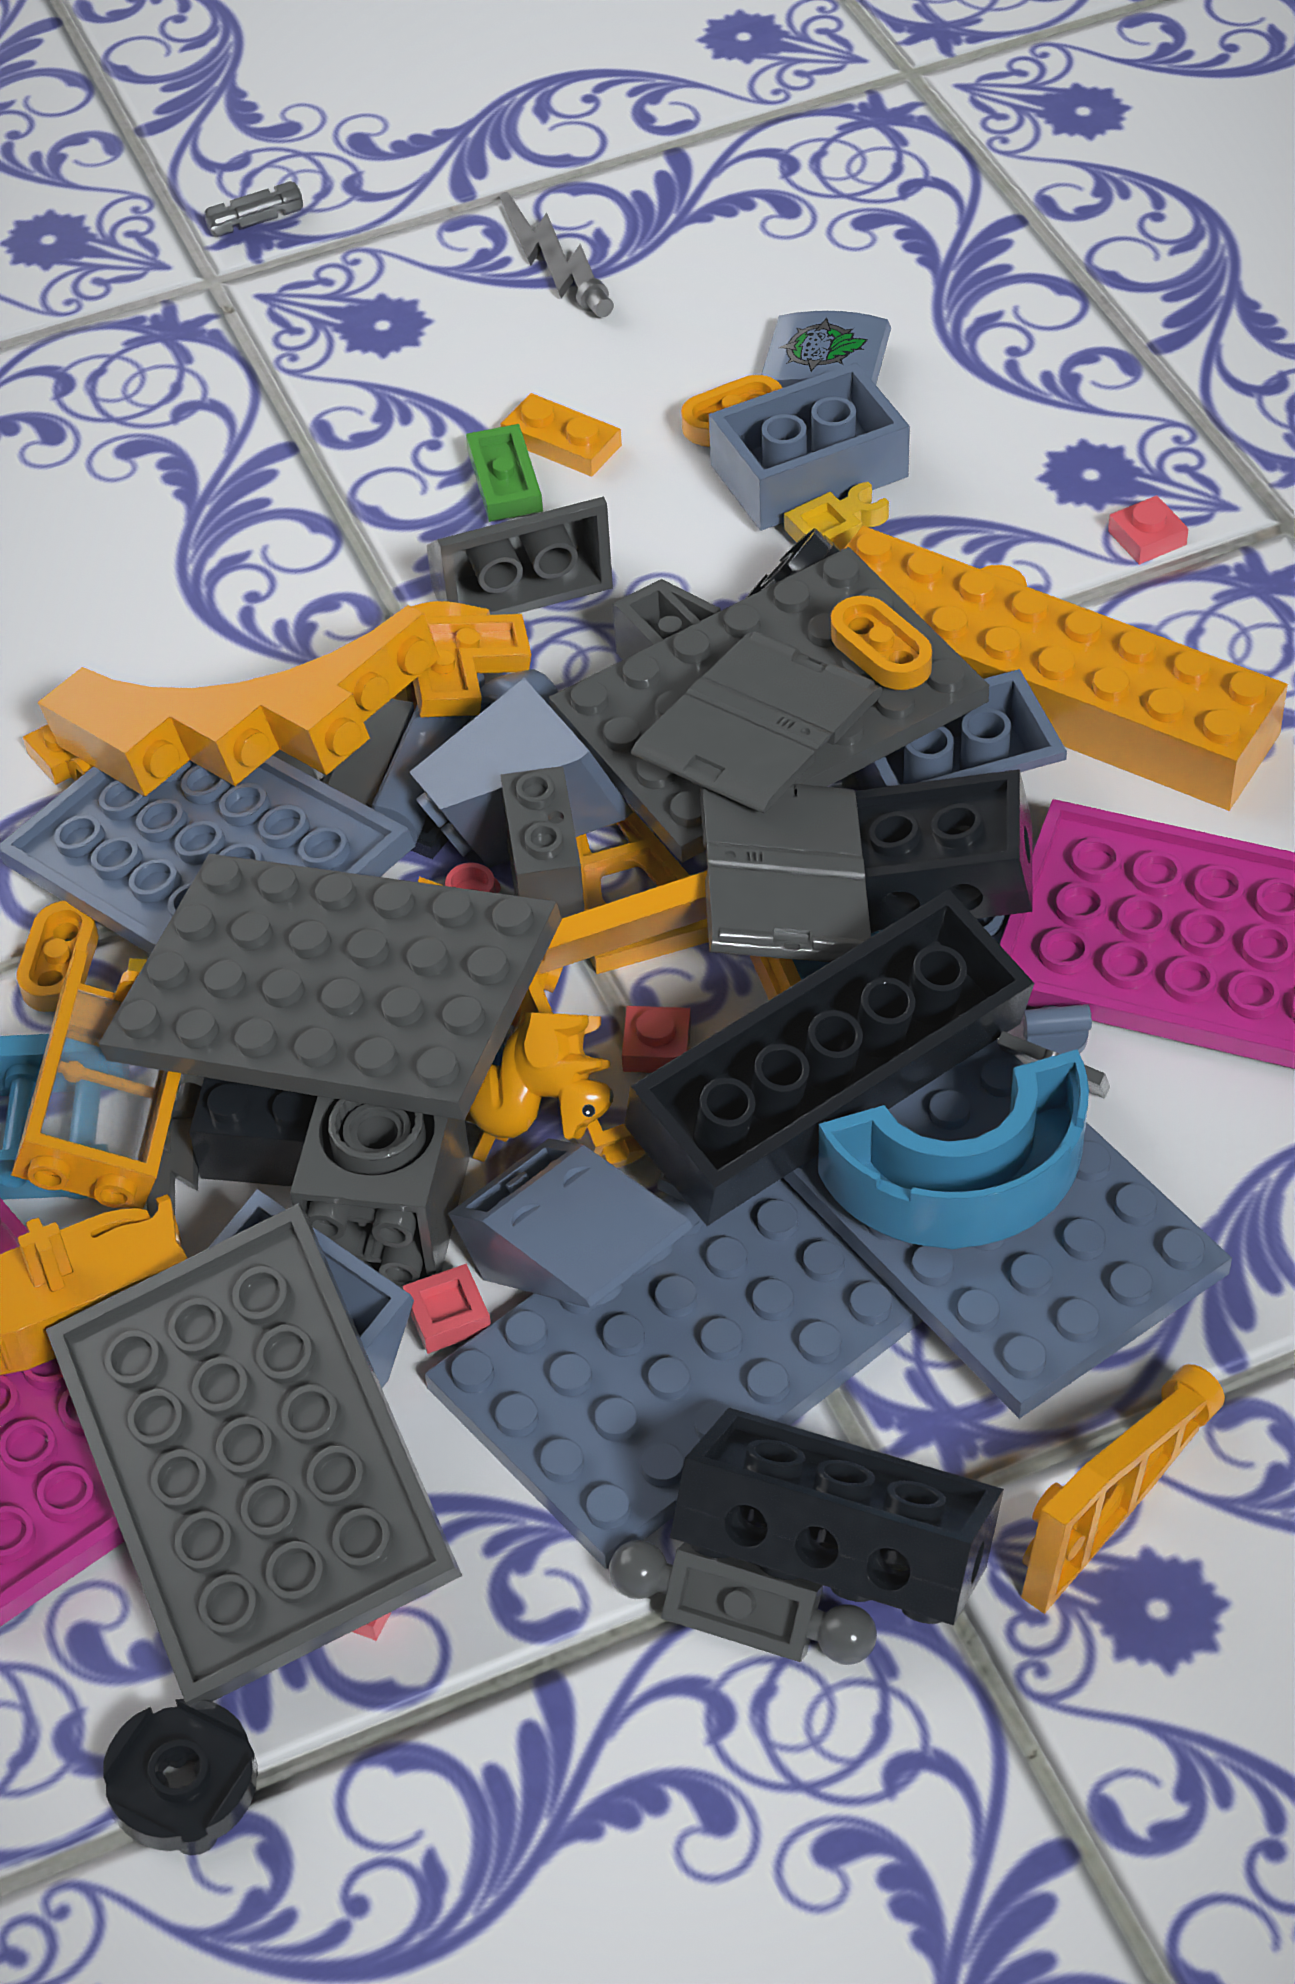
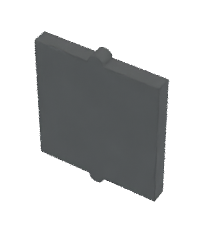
M1002 1031L997 1042L1001 1050L1015 1055L1024 1064L1059 1055L1057 1052L1038 1046L1005 1031ZM1084 1065L1088 1078L1089 1092L1106 1098L1110 1088L1106 1074Z

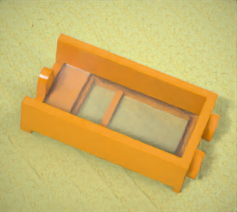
M75 949L59 995L58 1005L11 1176L29 1180L32 1184L42 1189H61L90 1197L107 1207L143 1209L157 1178L181 1073L106 1061L98 1043L140 972H124L115 993L82 984L80 981L88 953Z

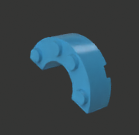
M1076 1049L1014 1067L1010 1114L999 1127L974 1139L948 1142L922 1137L899 1124L885 1105L820 1123L818 1174L834 1199L847 1212L872 1229L904 1242L928 1247L959 1249L981 1246L1014 1236L1032 1227L1054 1210L1068 1193L1079 1171L1083 1153L1089 1097L1088 1078L1079 1051Z

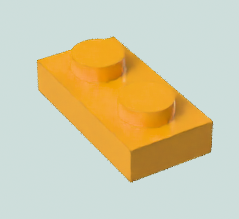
M530 393L500 423L501 427L519 424L528 451L591 477L622 446L620 428L533 393Z

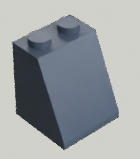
M525 678L521 679L410 771V774L425 791L416 799L417 802L463 857L471 850H474L488 868L510 861L501 774L563 766L576 837L623 821L633 813L591 752Z

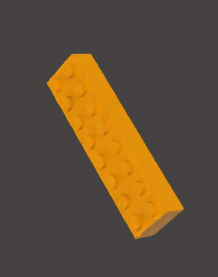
M862 526L845 547H850L983 679L1020 669L1066 748L1230 811L1280 735L1288 687L1287 683L866 526Z

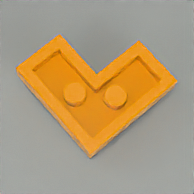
M522 614L425 617L440 659L413 681L420 717L479 715L482 696L477 673L519 672L530 669L532 654Z

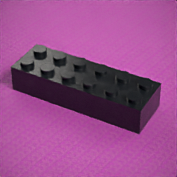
M948 889L631 1085L624 1126L705 1225L708 1226L819 1154L820 1123L882 1105L890 1109L997 1040L1002 1031L1009 1032L1020 1025L1035 983Z

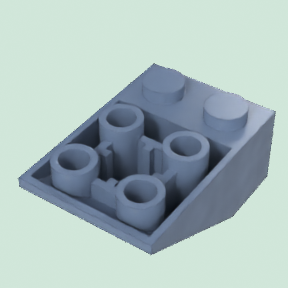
M549 1138L448 1213L483 1280L588 1308L603 1305L614 1299L622 1291V1283L641 1268L651 1266L665 1259L673 1251V1243L693 1228L687 1217L585 1145Z

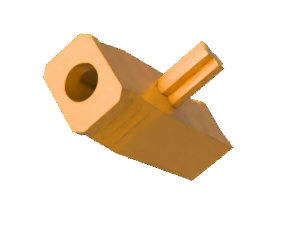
M168 1194L156 1198L158 1211L153 1217H150L145 1209L129 1208L105 1212L61 1230L56 1222L43 1227L39 1218L26 1222L29 1233L18 1237L20 1246L0 1254V1375L29 1370L55 1359L56 1356L46 1329L188 1259L182 1248L180 1231L175 1219L172 1201Z

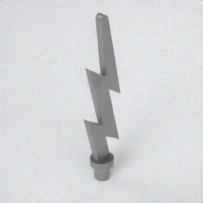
M503 192L500 195V199L530 266L542 250L561 299L575 280L578 287L576 299L583 309L593 311L598 317L608 316L614 308V303L608 297V288L601 280L594 277L581 243L567 262L547 212L534 231L508 192Z

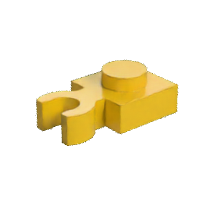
M869 482L859 483L849 490L848 497L839 500L833 493L828 492L784 513V530L798 542L811 529L815 528L823 536L826 535L841 550L846 547L862 526L876 527L888 520L889 501L883 498L875 503H871L872 485Z

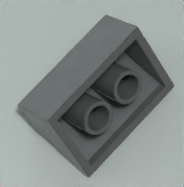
M604 496L444 537L426 545L431 585L437 600L486 608L490 610V615L518 614L613 589L608 508Z

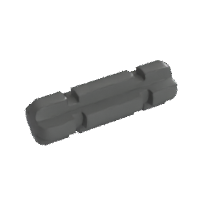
M289 181L274 186L275 192L272 193L267 188L230 200L231 206L225 207L224 203L208 207L205 210L207 227L213 236L219 237L234 232L233 227L237 225L239 230L278 218L277 212L280 211L284 215L300 211L303 208L300 189L295 182Z

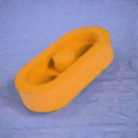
M750 375L693 396L682 406V432L689 441L704 447H710L709 414L781 389L782 386L771 377Z
M853 596L842 600L834 607L831 613L832 642L842 653L880 685L894 690H908L920 686L929 678L932 671L931 643L886 603L871 596Z
M66 901L50 904L36 915L17 969V981L22 998L29 1007L37 1011H56L61 988L75 949L88 953L80 983L85 984L97 947L99 935L95 920Z

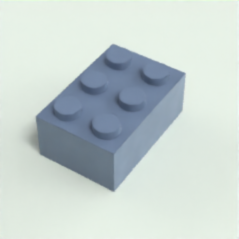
M857 362L709 414L711 466L760 531L784 523V513L828 492L833 493L841 500L848 497L849 490L859 483L869 482L872 485V490L909 476L910 426Z

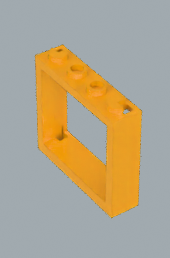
M707 871L562 918L520 1005L524 1016L526 1017L527 1012L553 1013L537 975L707 919L705 892ZM750 956L769 1000L801 981L792 959ZM596 1119L587 1126L584 1136L577 1140L578 1144L585 1145L616 1168L628 1165L640 1159L646 1153L625 1128V1123L603 1131L598 1119Z

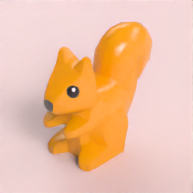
M527 1012L524 1023L515 1030L504 1045L500 1066L491 1065L469 1110L477 1126L485 1133L498 1138H515L526 1132L537 1118L541 1097L559 1098L564 1138L567 1140L572 1138L581 1139L585 1134L587 1126L601 1117L610 1108L614 1098L613 1091L607 1084L589 1079L591 1074L610 1068V1060L587 1056L583 1050L584 1035L598 1030L601 1026V1017Z

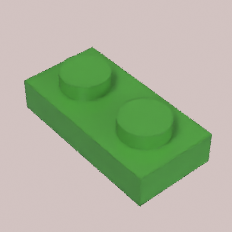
M515 424L467 433V450L488 521L543 512L542 494L520 425Z

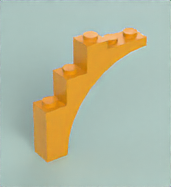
M407 605L378 627L327 655L282 672L238 683L197 688L149 687L117 681L81 667L38 701V705L58 746L144 797L188 761L194 762L236 786L278 750L327 775L370 739L364 722L439 660L440 656L424 613Z

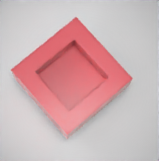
M1157 495L1109 515L1108 532L1139 565L1187 545L1189 528Z
M627 1006L622 1046L623 1072L652 1073L688 1051L691 1031L690 1008Z
M467 1263L402 1286L403 1290L411 1294L414 1299L410 1314L427 1354L474 1338L491 1325L490 1315Z

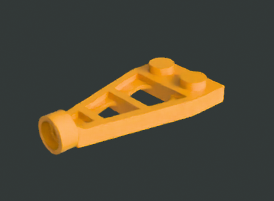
M634 811L625 820L614 823L619 826L628 840V844L591 853L586 834L576 837L581 863L584 911L607 904L603 900L601 890V878L606 875L640 867L657 887L690 876ZM707 919L590 957L596 974H600L708 943Z
M1193 1364L1181 1366L1162 1386L1161 1397L1163 1401L1087 1462L1064 1486L1056 1482L1045 1491L1032 1515V1519L1038 1523L1035 1537L1028 1545L1022 1559V1563L1028 1567L1021 1595L1022 1599L1045 1614L1154 1487L1196 1435L1199 1427L1204 1426L1222 1408L1225 1402L1224 1391L1220 1383L1210 1372Z

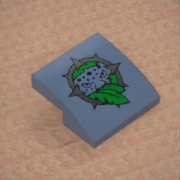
M807 311L779 315L761 375L777 380L782 388L857 362L876 385L891 325L888 319L847 311Z

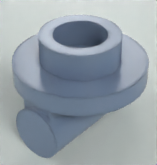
M1089 1004L1062 1007L1049 1005L1039 1009L1025 1010L1023 1015V1038L1026 1041L1059 1054L1078 1049L1080 1054L1087 1045L1089 1030L1092 1027Z

